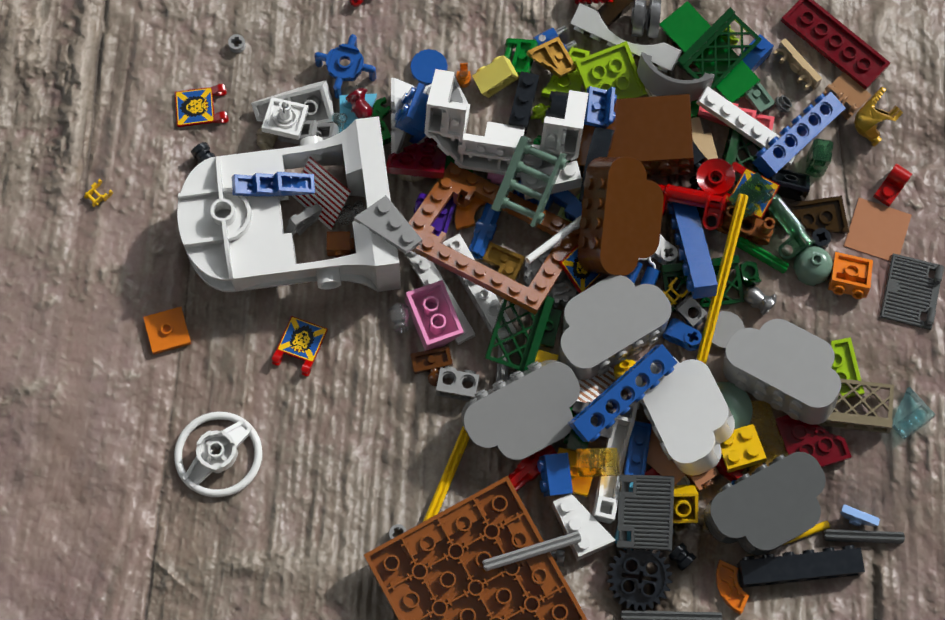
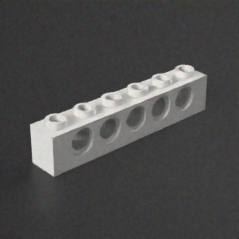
M460 234L443 242L444 245L475 260ZM457 275L492 335L501 306L498 298L494 293ZM504 310L503 316L506 322H508L510 319ZM512 322L509 323L508 326L512 334H516L517 331ZM505 326L498 329L497 334L501 341L510 337ZM509 339V340L503 342L502 344H505V343L511 341V339Z

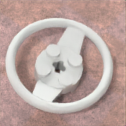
M211 412L191 421L178 437L174 451L175 467L181 480L194 492L208 497H226L241 491L254 479L262 461V445L256 430L242 417L228 412ZM220 419L234 422L235 424L224 430L208 431L199 438L196 444L197 456L186 472L182 461V451L190 433L199 425L211 420ZM250 436L254 446V460L250 471L239 483L229 488L218 490L208 489L199 485L212 472L221 473L230 468L238 456V446ZM214 448H222L219 454L213 455Z

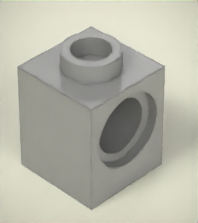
M688 295L674 308L690 326L695 324L699 326L706 319L704 316L707 312L692 296ZM694 307L696 315L690 318L688 316V309Z

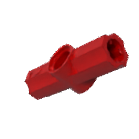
M551 445L524 458L517 465V468L508 475L516 492L529 481H533L541 473L537 467L540 456L557 454Z

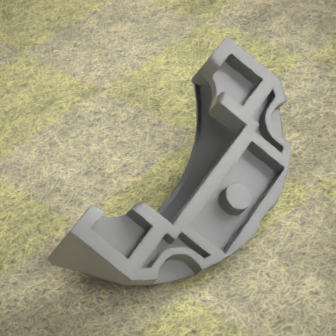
M641 52L637 74L645 87L655 96L690 94V102L700 98L707 86L711 88L714 74L705 73L703 77L693 80L674 79L658 71V67L654 66L651 61L652 56Z

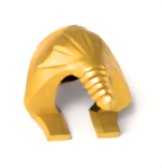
M884 87L879 88L875 95L857 112L854 121L857 132L871 141L873 147L882 139L879 137L880 132L876 129L878 123L884 120L896 121L903 113L896 105L889 112L874 108L877 101L886 91Z

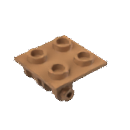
M845 72L832 84H828L823 92L824 95L832 92L846 109L840 115L846 120H849L872 96Z

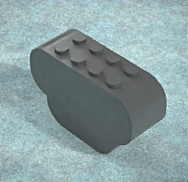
M795 452L786 457L782 454L773 459L768 467L766 464H763L751 473V476L749 473L741 476L734 482L735 485H732L730 482L717 491V495L706 505L703 515L709 532L717 541L725 544L738 542L742 549L751 555H765L802 535L817 524L820 519L821 508L816 497L825 487L824 471L818 461L808 453Z

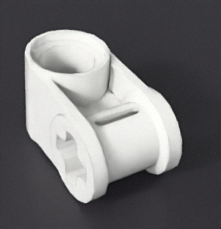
M660 234L659 246L651 257L662 265L676 263L678 255L676 247L665 240Z

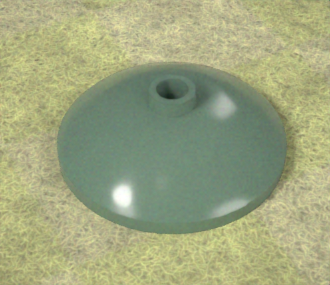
M716 382L735 421L734 429L749 425L753 409L748 394L733 383Z

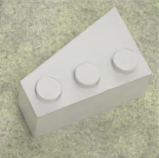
M572 494L553 501L551 507L564 535L577 531L581 535V542L570 545L577 561L614 545L616 540Z

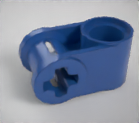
M676 318L671 319L663 333V337L667 341L677 344L688 351L697 350L702 339L700 331Z

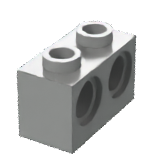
M449 366L440 368L436 396L464 401L475 398L474 394L477 393L479 374L472 370L456 371V368ZM451 378L454 382L451 385H446L442 380ZM469 381L473 386L467 389L462 384Z

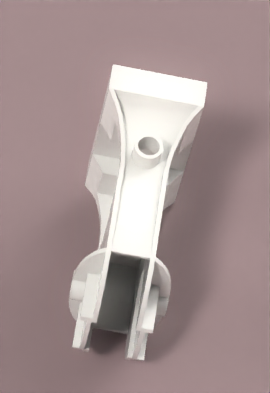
M379 116L355 119L345 130L325 140L319 136H308L301 139L300 146L216 156L199 163L188 175L181 193H178L177 207L180 236L190 263L199 277L212 288L222 292H238L317 281L318 288L320 289L337 288L341 286V281L360 283L377 292L401 289L397 248L380 235L371 232L366 226L356 221L352 222L356 247L355 254L297 264L292 233L284 234L280 203L282 200H289V196H233L232 176L234 174L254 175L255 173L275 174L276 172H286V169L305 167L311 156L321 166L345 165L348 190L351 191L349 195L365 197L367 208L385 195L391 201Z

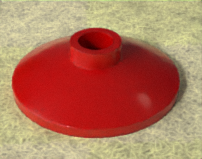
M709 159L699 167L696 176L697 183L703 191L712 192L713 195H721L728 192L734 185L735 171L731 164L723 159ZM718 177L719 181L714 182L712 179Z

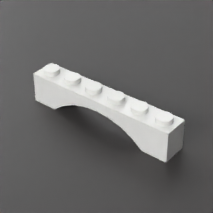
M581 3L579 4L570 23L574 25V30L582 34L584 31L591 33L590 37L597 41H600L602 38L608 41L606 45L610 47L625 42V40L619 38L608 29L598 11ZM627 41L632 56L634 54L641 56V52L652 56L651 61L657 64L658 69L665 73L668 70L673 71L682 52L664 42L654 45H640Z
M635 403L629 405L630 410L622 416L619 414L615 418V423L611 426L613 428L611 438L607 439L592 516L600 522L611 524L615 520L619 501L620 474H622L638 404Z

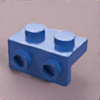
M589 86L586 91L588 93L584 124L607 128L615 120L614 105L617 100L615 87L604 90Z

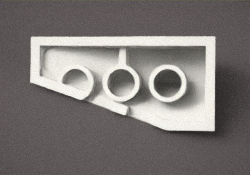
M391 78V154L394 152L399 154L407 133L395 127L397 121L395 120V115L402 108L403 103H401V99L404 93H408L409 89L414 87L396 78Z
M327 80L271 96L308 105L305 121L314 120L317 123L334 121L332 96ZM271 97L251 103L257 121H264Z

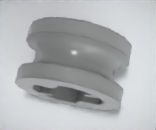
M234 34L228 40L229 48L233 53H241L245 50L246 44L243 36ZM235 41L240 42V44H238V47L234 46Z
M401 524L393 525L389 530L390 540L394 538L395 529H399L398 531L401 529L404 533L407 531L406 528Z

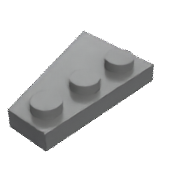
M386 195L354 217V221L366 226L374 234L380 235L388 243L405 254L422 243L420 236Z

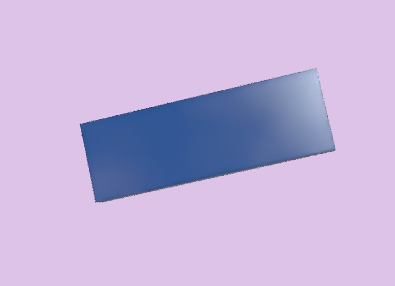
M634 422L629 439L624 475H645L652 424Z

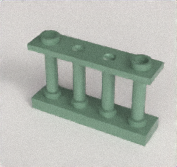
M521 136L491 209L498 212L506 208L531 218L530 226L536 227L538 224L541 225L545 217L543 213L559 172L564 170L568 160L565 159L567 154L560 153L559 157H555L532 147V144H530L531 139ZM525 154H531L554 164L555 167L551 176L524 165L525 162L522 161ZM523 172L546 182L547 186L544 193L542 194L517 183V180H515L517 173ZM510 190H516L539 200L540 203L536 212L509 201L510 198L507 197Z

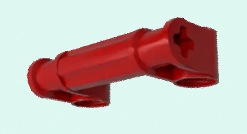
M658 184L663 191L664 198L662 217L665 215L667 203L670 201L705 208L702 223L708 230L718 229L722 225L728 195L718 196L713 195L712 192L671 184ZM710 216H715L717 219V224L714 227L708 223Z

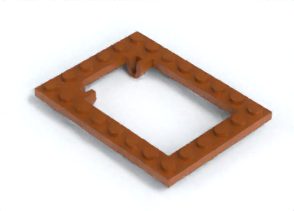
M450 162L444 171L443 179H439L408 222L422 239V243L411 251L536 315L563 271L559 262L578 244L580 228L572 231L554 245L529 287L510 279L442 244L446 239L445 232L442 231L439 236L434 234L435 227L432 224L451 197H453L454 203L461 208L468 206L474 196L493 205L500 186L464 168H459L456 164ZM509 192L507 197L510 198L509 201L536 212L537 205ZM502 209L529 224L532 222L531 218L511 209ZM544 209L545 217L541 225L538 224L536 227L554 236L571 222Z

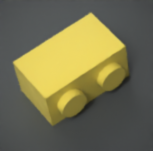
M503 55L494 58L492 63L479 68L476 71L477 73L472 75L481 94L488 98L519 79L510 59Z

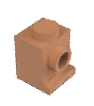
M714 467L700 475H688L687 478L690 481V485H694L699 494L703 489L702 487L706 489L713 485L715 478L720 474L717 468Z

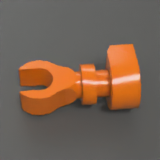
M460 63V71H457L456 80L462 88L468 87L471 83L468 63Z

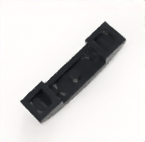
M595 126L582 178L579 197L581 203L584 195V180L587 167L595 158L608 157L615 130Z

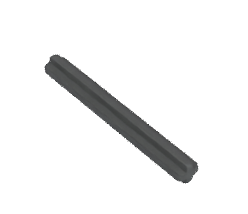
M622 610L620 619L722 620V613Z

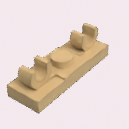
M786 38L783 39L774 51L773 56L775 57L778 54L783 56L779 61L780 64L786 60L789 62L792 71L800 76L797 83L807 82L804 87L805 91L810 89V87L813 90L816 89L822 77Z

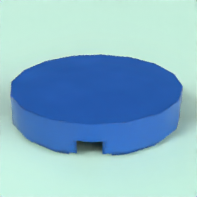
M427 49L415 54L410 68L414 79L424 85H430L433 81L435 69L447 71L448 65L446 58L440 52Z

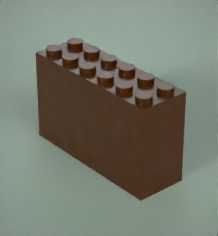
M690 94L616 100L614 105L615 120L606 128L615 130L608 157H632L638 159L646 169L647 178L652 175L666 177L671 174L689 175L694 173ZM586 124L583 126L579 156L577 158L582 178L591 139L595 130L594 126Z

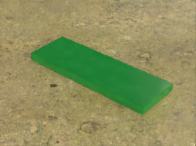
M688 1L659 25L683 53L711 27ZM720 36L716 38L717 46L727 45ZM706 49L703 52V59H714V49ZM717 49V59L727 58V49ZM730 49V58H739V56L732 49ZM742 60L715 88L725 99L735 103L759 84L760 79ZM693 62L701 72V62ZM704 62V72H714V62ZM717 62V72H725L728 69V62Z

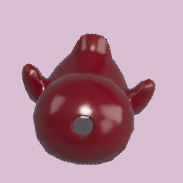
M365 88L356 89L346 97V100L352 104L351 112H354L358 119L370 118L373 112L372 107L365 100V94L368 91Z

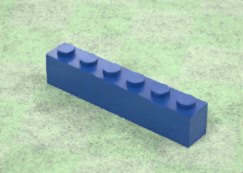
M675 202L667 203V213L672 216L671 228L676 232L674 234L675 244L680 247L678 250L679 259L683 260L684 263L682 265L683 274L688 278L686 282L688 292L692 293L693 299L716 296L718 283L697 207Z

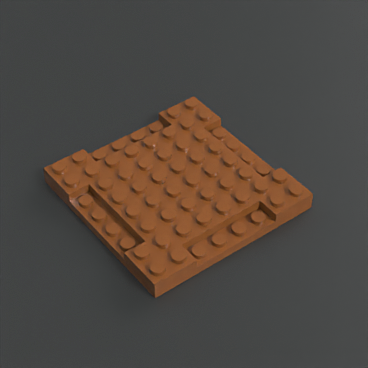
M508 476L363 555L398 620H587L550 552L489 571L484 570L483 560L544 542Z

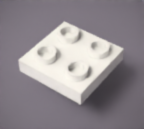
M271 97L262 124V132L299 140L307 116L308 105Z

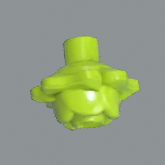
M542 103L534 106L530 118L540 119L544 123L547 107L551 108V106H545Z

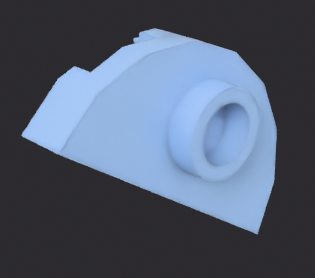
M844 504L840 511V514L848 519L852 525H879V518Z

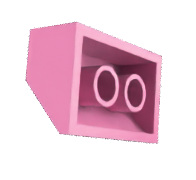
M443 280L406 292L405 302L425 351L443 347L464 333Z

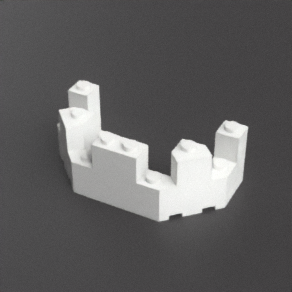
M435 69L427 101L424 134L429 138H433L437 142V146L447 156L450 155L459 168L505 175L521 136H524L525 127L487 122L485 136L466 134L470 104L450 102L454 72ZM569 90L565 119L546 116L541 145L532 144V147L555 157H559L560 153L567 154L565 159L571 161L577 159L588 93ZM525 154L522 161L525 162L524 165L536 170L555 166L531 154Z

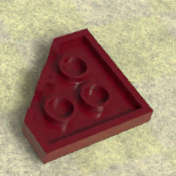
M427 137L423 143H414L403 148V152L399 154L394 152L388 155L386 170L387 173L395 175L443 179L447 155L437 146V142L433 138Z
M789 415L774 419L787 456L795 452L808 453L818 461L821 468L852 458L845 438L839 435L836 436L817 424L812 425L792 419Z

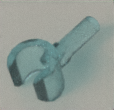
M333 113L332 120L334 123H338L340 133L344 130L347 116L344 113Z

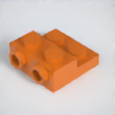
M835 252L828 290L833 291L836 295L849 294L855 299L867 298L871 287L873 260Z

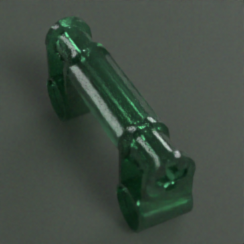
M775 194L768 209L790 236L778 249L780 257L783 260L789 261L807 249V247H811L816 241L812 240L805 232V227L792 213L779 194ZM784 247H791L793 253L790 256H784L782 254Z

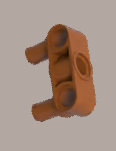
M729 206L725 210L722 225L716 229L717 231L728 235L735 206ZM744 214L742 224L746 225L749 230H744L741 227L738 238L744 237L750 242L768 245L773 234L775 220L771 217L761 220Z

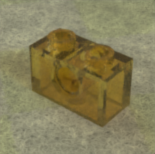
M577 449L576 468L579 476H620L618 449Z

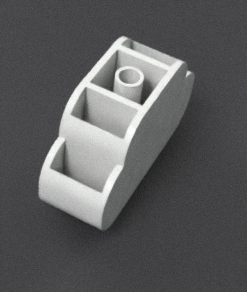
M690 359L681 363L678 362L673 366L674 371L668 376L663 375L656 387L653 389L649 388L644 392L645 396L640 400V403L644 407V412L648 420H650L653 431L658 437L662 450L668 460H673L678 469L683 473L695 476L711 470L718 464L721 458L720 444L729 439L733 434L735 421L708 366L702 361ZM654 363L650 366L652 373L657 371V366ZM637 376L635 382L639 387L642 384V379L640 376Z

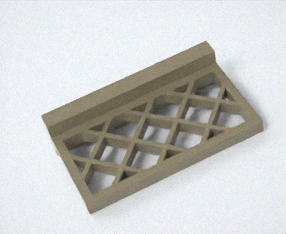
M840 379L841 384H845L851 391L844 396L839 393L840 399L837 400L836 405L843 401L849 410L841 413L835 408L825 422L817 425L889 434L893 425L894 385ZM863 386L869 390L870 394L862 398L856 390ZM880 389L889 390V397L885 400H882L876 393ZM852 392L860 400L853 407L845 399ZM872 395L880 403L873 409L866 402ZM863 404L869 412L865 415H859L855 408ZM883 406L888 412L887 418L879 417L875 411Z

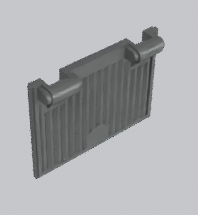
M893 253L880 318L932 330L944 266ZM929 270L936 271L934 278L928 277ZM921 312L927 314L926 321L920 320Z
M620 474L621 492H619L617 531H619V541H617V548L672 551L675 476ZM629 482H633V492H629ZM627 531H631V541H627Z

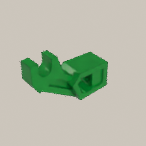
M385 97L375 101L372 117L379 116L383 145L391 142V135L385 122L382 121L391 112L390 106L382 107L383 104L387 103Z

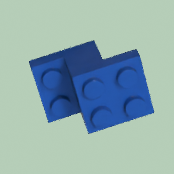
M418 83L415 87H411L408 93H404L401 99V103H403L402 108L395 115V120H397L395 127L411 135L409 142L417 144L426 136L424 132L429 95L423 93L426 85Z

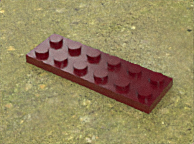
M799 0L781 18L782 23L865 90L890 65L887 59L814 0Z

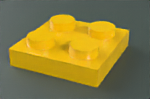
M754 424L734 429L730 438L720 444L721 455L728 473L767 462V457Z

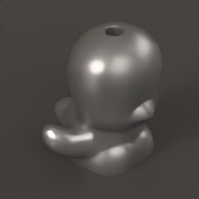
M756 286L748 287L743 295L745 301L751 305V308L760 309L762 315H765L776 304L777 300L776 294L766 296Z

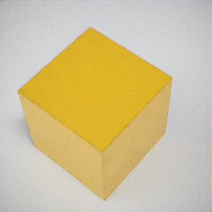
M694 485L674 486L673 523H698V491Z

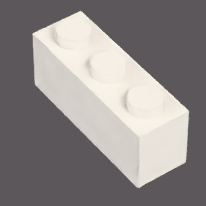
M577 161L567 163L564 170H560L551 194L581 187L582 178ZM555 166L539 169L538 171L551 176ZM525 173L520 174L521 185L542 194L544 193L547 186L546 182ZM524 194L525 200L532 198Z

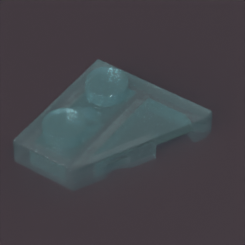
M908 387L893 418L892 427L903 439H906L933 419L935 413L911 387Z

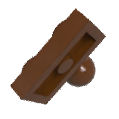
M449 346L410 354L414 374L430 371L428 382L432 386H437L438 369L453 366Z

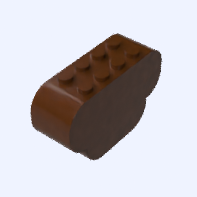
M598 157L592 160L587 167L578 239V261L581 267L589 273L618 276L628 275L636 268L639 258L652 256L659 246L664 201L663 192L656 182L647 180L646 169L638 159L632 157Z

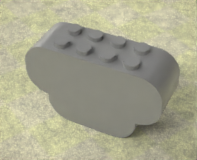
M611 275L573 297L566 304L562 322L563 335L559 348L560 362L569 366L578 380H587L598 374L599 376L605 374L612 365H617L622 360H626L625 357L630 354L632 356L638 354L643 346L647 344L650 346L658 341V337L664 333L671 315V304L668 298L657 286L652 284L635 286L629 278L622 275Z
M770 320L760 330L755 328L740 329L732 335L726 345L723 362V373L726 379L741 390L752 394L757 400L765 401L774 409L784 411L792 419L812 425L825 422L835 409L841 389L840 377L832 369L835 355L831 345L786 320Z
M546 360L541 363L536 361L527 366L528 370L524 372L519 370L511 374V379L495 382L492 384V389L488 391L482 389L475 393V398L469 400L461 412V422L468 436L475 444L481 447L491 448L496 446L503 455L514 460L524 459L564 438L571 430L568 422L573 419L569 407L577 401L580 393L579 382L573 370L566 364L557 360Z

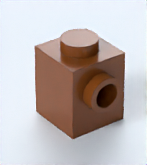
M350 231L327 232L328 256L338 258L351 255V250L355 249L354 238H351Z

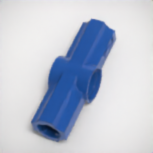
M486 203L482 216L476 223L474 236L469 247L472 256L476 259H483L488 244L494 237L497 228L496 224L501 211L498 212L491 209L492 205Z

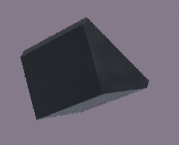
M781 168L770 177L771 181L780 185L775 196L799 202L805 201L810 190V175Z

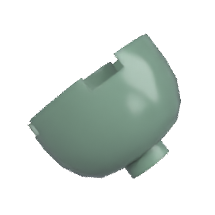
M812 246L805 248L797 255L794 260L793 269L799 281L805 285L815 286L827 281L832 272L833 261L826 250Z

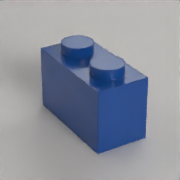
M568 453L540 456L537 467L538 471L541 472L540 489L544 497L573 493Z

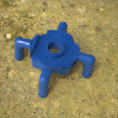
M354 34L350 35L347 44H341L339 47L331 49L328 54L321 52L314 54L316 66L322 67L323 61H325L329 75L336 79L333 89L334 96L339 99V95H342L341 86L343 81H355L362 71L369 72V79L371 81L376 80V68L372 65L364 64L363 56L357 48V37ZM347 59L350 61V64L342 66L340 61Z

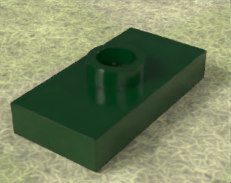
M551 308L540 346L554 348L562 310Z

